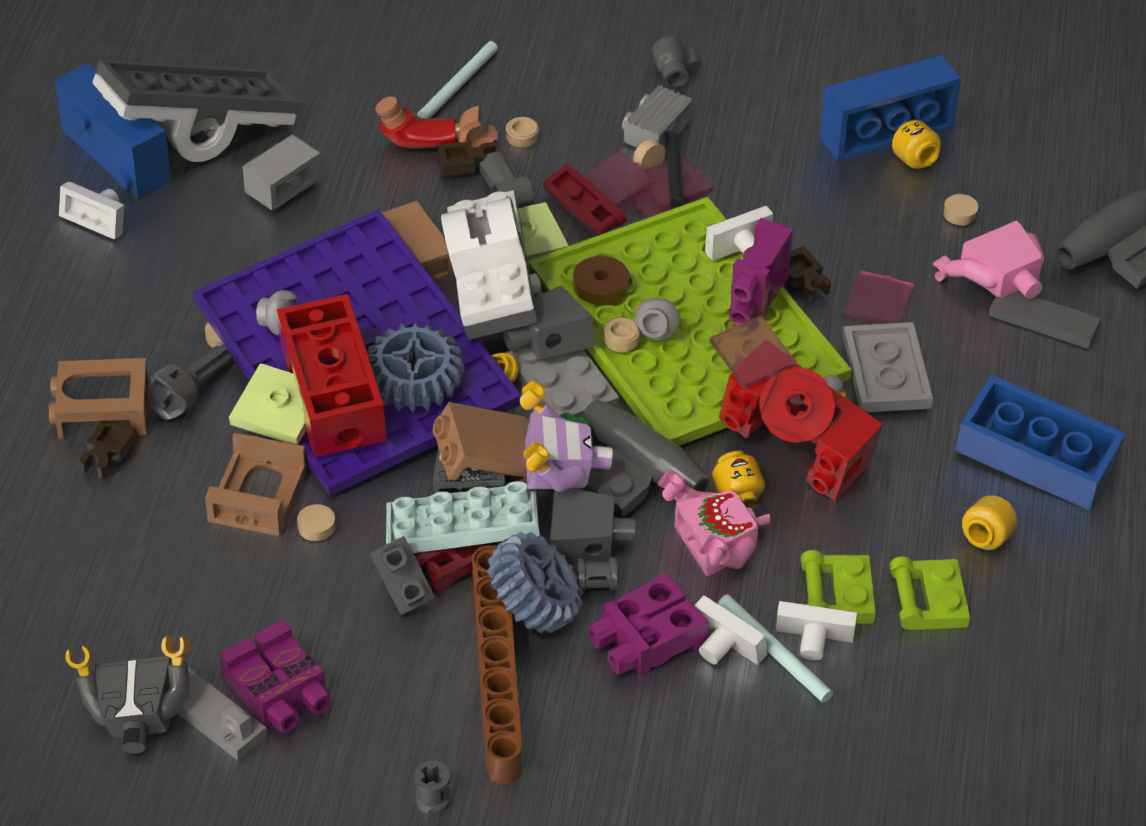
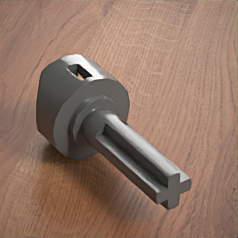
M225 345L215 346L184 369L177 365L168 364L150 376L147 389L148 408L161 419L169 420L192 407L197 400L196 386L231 362L232 356L228 353ZM168 402L171 403V405L166 408L165 404H167Z

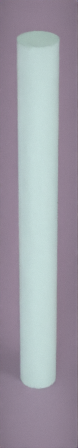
M489 41L417 113V116L431 118L498 51V46L494 42Z
M729 594L724 595L719 600L718 605L766 636L767 652L819 701L825 703L832 697L833 691Z

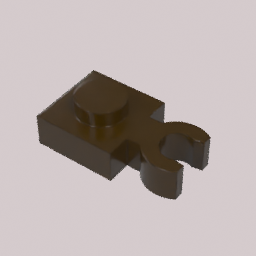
M471 141L438 144L442 176L474 174L475 167L480 166V162L487 157V154L496 152L495 143H483L479 147L472 148Z
M804 246L791 251L789 277L786 282L792 288L802 286L804 288L803 294L809 301L815 300L816 289H820L824 294L829 295L831 281L822 275V265Z
M113 420L101 421L86 442L87 452L80 458L81 472L86 473L89 467L98 465V478H105L110 471L109 462L113 460L121 463L137 440V429Z

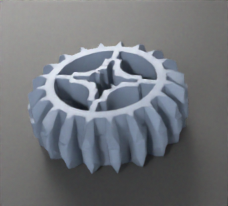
M416 321L410 328H406L401 323L398 331L387 328L385 337L376 336L374 345L369 346L367 352L382 401L385 406L395 403L398 411L404 406H408L412 413L419 406H423L428 411L431 403L442 406L444 397L452 398L455 392L454 389L460 387L462 373L464 372L460 347L456 346L453 336L446 337L443 328L434 331L430 323L425 328H420Z
M519 532L502 541L497 546V549L493 551V555L488 560L491 567L487 570L489 576L493 579L490 585L498 592L496 598L502 600L506 605L505 611L510 610L515 615L516 621H524L528 629L535 628L539 633L544 631L552 633L567 625L579 613L578 609L583 605L580 598L583 595V591L578 586L579 577L574 575L572 571L574 566L567 563L565 554L561 555L556 550L555 544H547L543 536L537 538L532 532L527 534Z

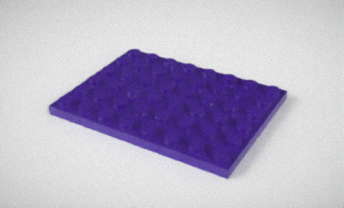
M379 209L192 292L195 304L249 381L260 363L288 372L281 349L280 336L273 334L268 327L260 326L256 316L259 300L261 298H270L272 294L280 290L294 293L298 297L297 305L348 294L367 352L369 346L374 345L376 336L385 337L387 328L398 331L401 323L406 328L412 327L415 321L420 328H425L430 323L434 331L443 328L446 337L453 336L456 346H459L462 352L464 372L462 373L460 387L454 389L455 392L452 398L444 397L442 406L431 403L428 411L423 406H419L412 413L408 406H404L398 411L395 403L387 406L384 404L386 441L318 457L313 456L307 432L305 431L298 445L305 446L306 463L329 496L438 445L436 437L433 435V424L435 419L441 415L448 402L499 412H506L521 405V394L479 339H467L459 313ZM330 361L323 364L332 365L338 361Z

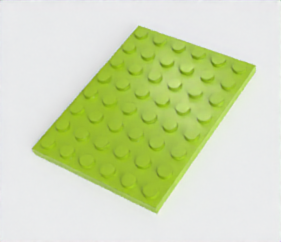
M708 197L528 260L530 275L536 273L541 281V289L544 293L563 286L592 315L595 346L587 348V351L636 416L678 446L727 428L724 422L719 419V414L728 378L764 341L802 368L810 369L823 378L827 375H835L842 382L851 379L852 372L848 364L783 286L767 308V315L763 321L753 318L748 326H744L729 319L733 264L737 258L743 259V253L738 251L711 261L706 255L707 227L727 220ZM594 256H607L617 259L629 271L628 292L621 300L608 305H595L585 302L576 295L573 289V272L575 267L584 259ZM662 298L674 304L680 316V325L676 333L667 340H652L639 332V343L630 351L617 352L605 345L604 327L610 320L627 318L635 322L636 307L649 299Z

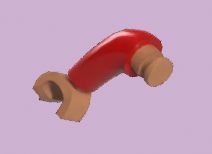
M392 96L382 99L375 108L376 113L381 117V132L398 147L406 149L438 148V144L456 143L459 139V142L471 141L472 148L479 147L483 143H495L498 139V131L495 130V125L490 123L481 125L482 110L479 106L465 111L460 117V123H457L456 118H421L413 114L410 109L402 108L398 100Z

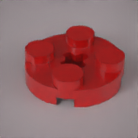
M800 367L783 370L771 377L762 390L759 402L762 419L769 431L782 440L795 443L812 440L823 433L829 426L835 410L833 393L825 379L810 369ZM798 394H801L805 397L803 403L808 406V409L805 413L799 411L797 416H793L790 414L791 407L786 402L788 398L795 399Z

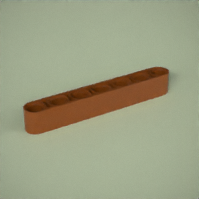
M488 545L477 549L472 558V584L485 768L487 776L492 781L499 784H508L517 780L522 771V736L512 614L510 610L505 611L506 605L502 600L496 598L498 592L490 585L493 579L487 572L491 567L488 560L497 547Z

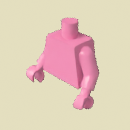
M1017 220L965 242L960 260L950 261L944 255L932 263L933 266L939 269L935 273L937 281L941 282L949 276L965 277L983 286L996 297L1002 298L1020 291L1027 299H1032L1040 293L1043 287L1039 281L1041 267L1045 260L1037 236L1034 233L1026 232Z

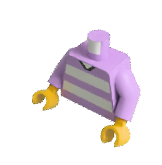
M533 380L522 388L521 406L526 410L534 409L530 415L525 437V451L523 452V456L526 458L528 489H554L557 492H562L571 488H584L587 486L591 468L610 470L613 455L612 448L592 446L591 428L587 424L568 421L558 416L547 402H541L546 397V392L539 382Z

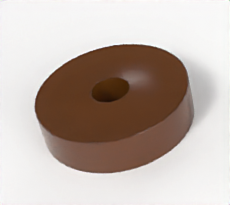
M594 256L584 259L575 267L573 272L574 292L580 299L591 304L608 305L621 300L628 292L629 271L622 262L611 257Z

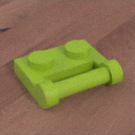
M808 550L801 555V566L803 571L806 572L809 603L806 605L856 612V624H874L876 611L869 555H823L817 550ZM821 573H831L834 605H828L824 602Z
M901 556L894 558L890 562L891 576L897 582L902 607L899 617L901 626L904 629L924 630L969 627L970 614L958 559L912 561L908 557ZM912 579H920L926 611H922L917 607Z

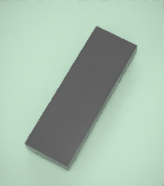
M1020 291L1002 298L995 297L989 311L990 317L1089 349L1101 322L1100 317L1039 297L1027 299Z

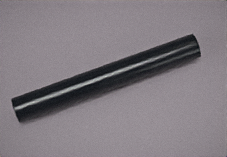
M672 132L666 135L670 205L673 208L683 206L684 199L679 136Z

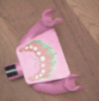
M667 471L658 482L660 487L665 488L662 492L664 499L667 501L675 499L677 501L674 527L705 575L710 576L725 567L742 568L757 547L758 527L770 523L769 511L765 504L759 503L746 508L736 492L712 493L696 491L686 486L684 479L674 471Z

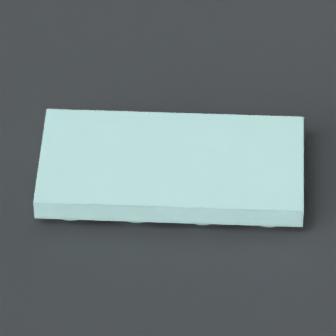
M521 481L511 482L506 486L494 488L479 486L466 492L451 494L448 492H438L429 497L415 499L401 497L393 502L386 503V545L405 536L413 553L500 542L519 532L524 534L532 532L536 536H540L536 489H528L527 483Z

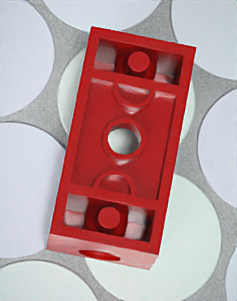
M348 294L276 309L281 349L288 372L294 373L301 395L305 428L313 456H323L386 441L384 404ZM330 361H338L332 365L323 364Z
M764 341L729 376L719 419L729 429L737 431L748 439L764 423L759 402L765 384L771 377L783 370L802 367ZM830 387L835 404L834 415L827 429L810 440L816 445L814 452L817 454L815 463L809 468L806 481L818 493L826 495L836 502L870 466L883 424ZM798 394L795 399L788 398L786 404L791 407V415L797 416L799 411L804 413L807 411L808 406L803 403L805 398L803 395Z

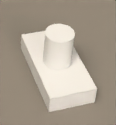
M69 181L60 186L59 216L114 240L123 234L125 205L119 203V197L115 191L106 189L98 194Z
M767 206L707 227L706 255L711 261L738 251L744 253L747 248L754 244V231L759 219L763 218L773 222V213Z
M705 595L694 605L708 621V633L711 635L699 648V653L709 663L716 665L730 648L756 665H759L768 655L766 636Z
M779 601L776 631L802 635L800 656L807 660H821L823 658L825 639L853 643L857 613Z

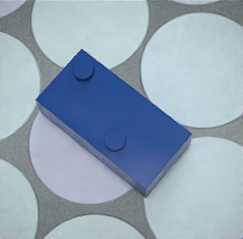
M943 55L827 86L824 89L819 138L838 162L891 147L895 132L901 125L911 120L924 122L936 133L954 129L961 78Z
M88 63L55 79L62 131L117 179L123 189H128L139 199L171 182L166 130L151 118L128 120L121 117L118 111L93 85L95 73H98Z
M990 375L960 424L955 451L1090 511L1119 459L1126 433L994 375Z

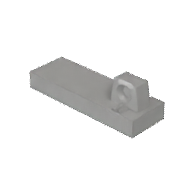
M188 667L189 697L178 711V714L239 761L267 737L266 727Z

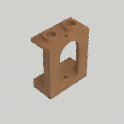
M146 358L58 361L57 376H51L50 381L51 396L55 398V402H49L50 424H56L58 439H64L65 422L130 420L131 426L137 429V436L147 435V389L149 379ZM130 375L129 398L79 400L67 397V382L74 378Z
M233 433L234 453L219 487L210 486L205 496L208 522L280 536L307 472L305 446L253 435ZM261 468H270L276 470L281 475L282 481L274 499L241 492L244 482L251 472Z

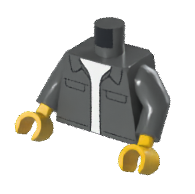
M172 635L166 636L161 644L162 651L166 656L95 664V671H91L89 667L94 655L92 649L87 645H82L85 660L81 664L75 661L72 649H68L65 654L67 663L71 667L78 669L79 675L76 676L83 704L98 725L105 726L112 737H122L121 749L127 753L143 752L146 749V735L167 731L171 718L176 716L189 697L188 663L184 662V656L190 652L192 645L186 636L180 637V650L178 652L173 649Z

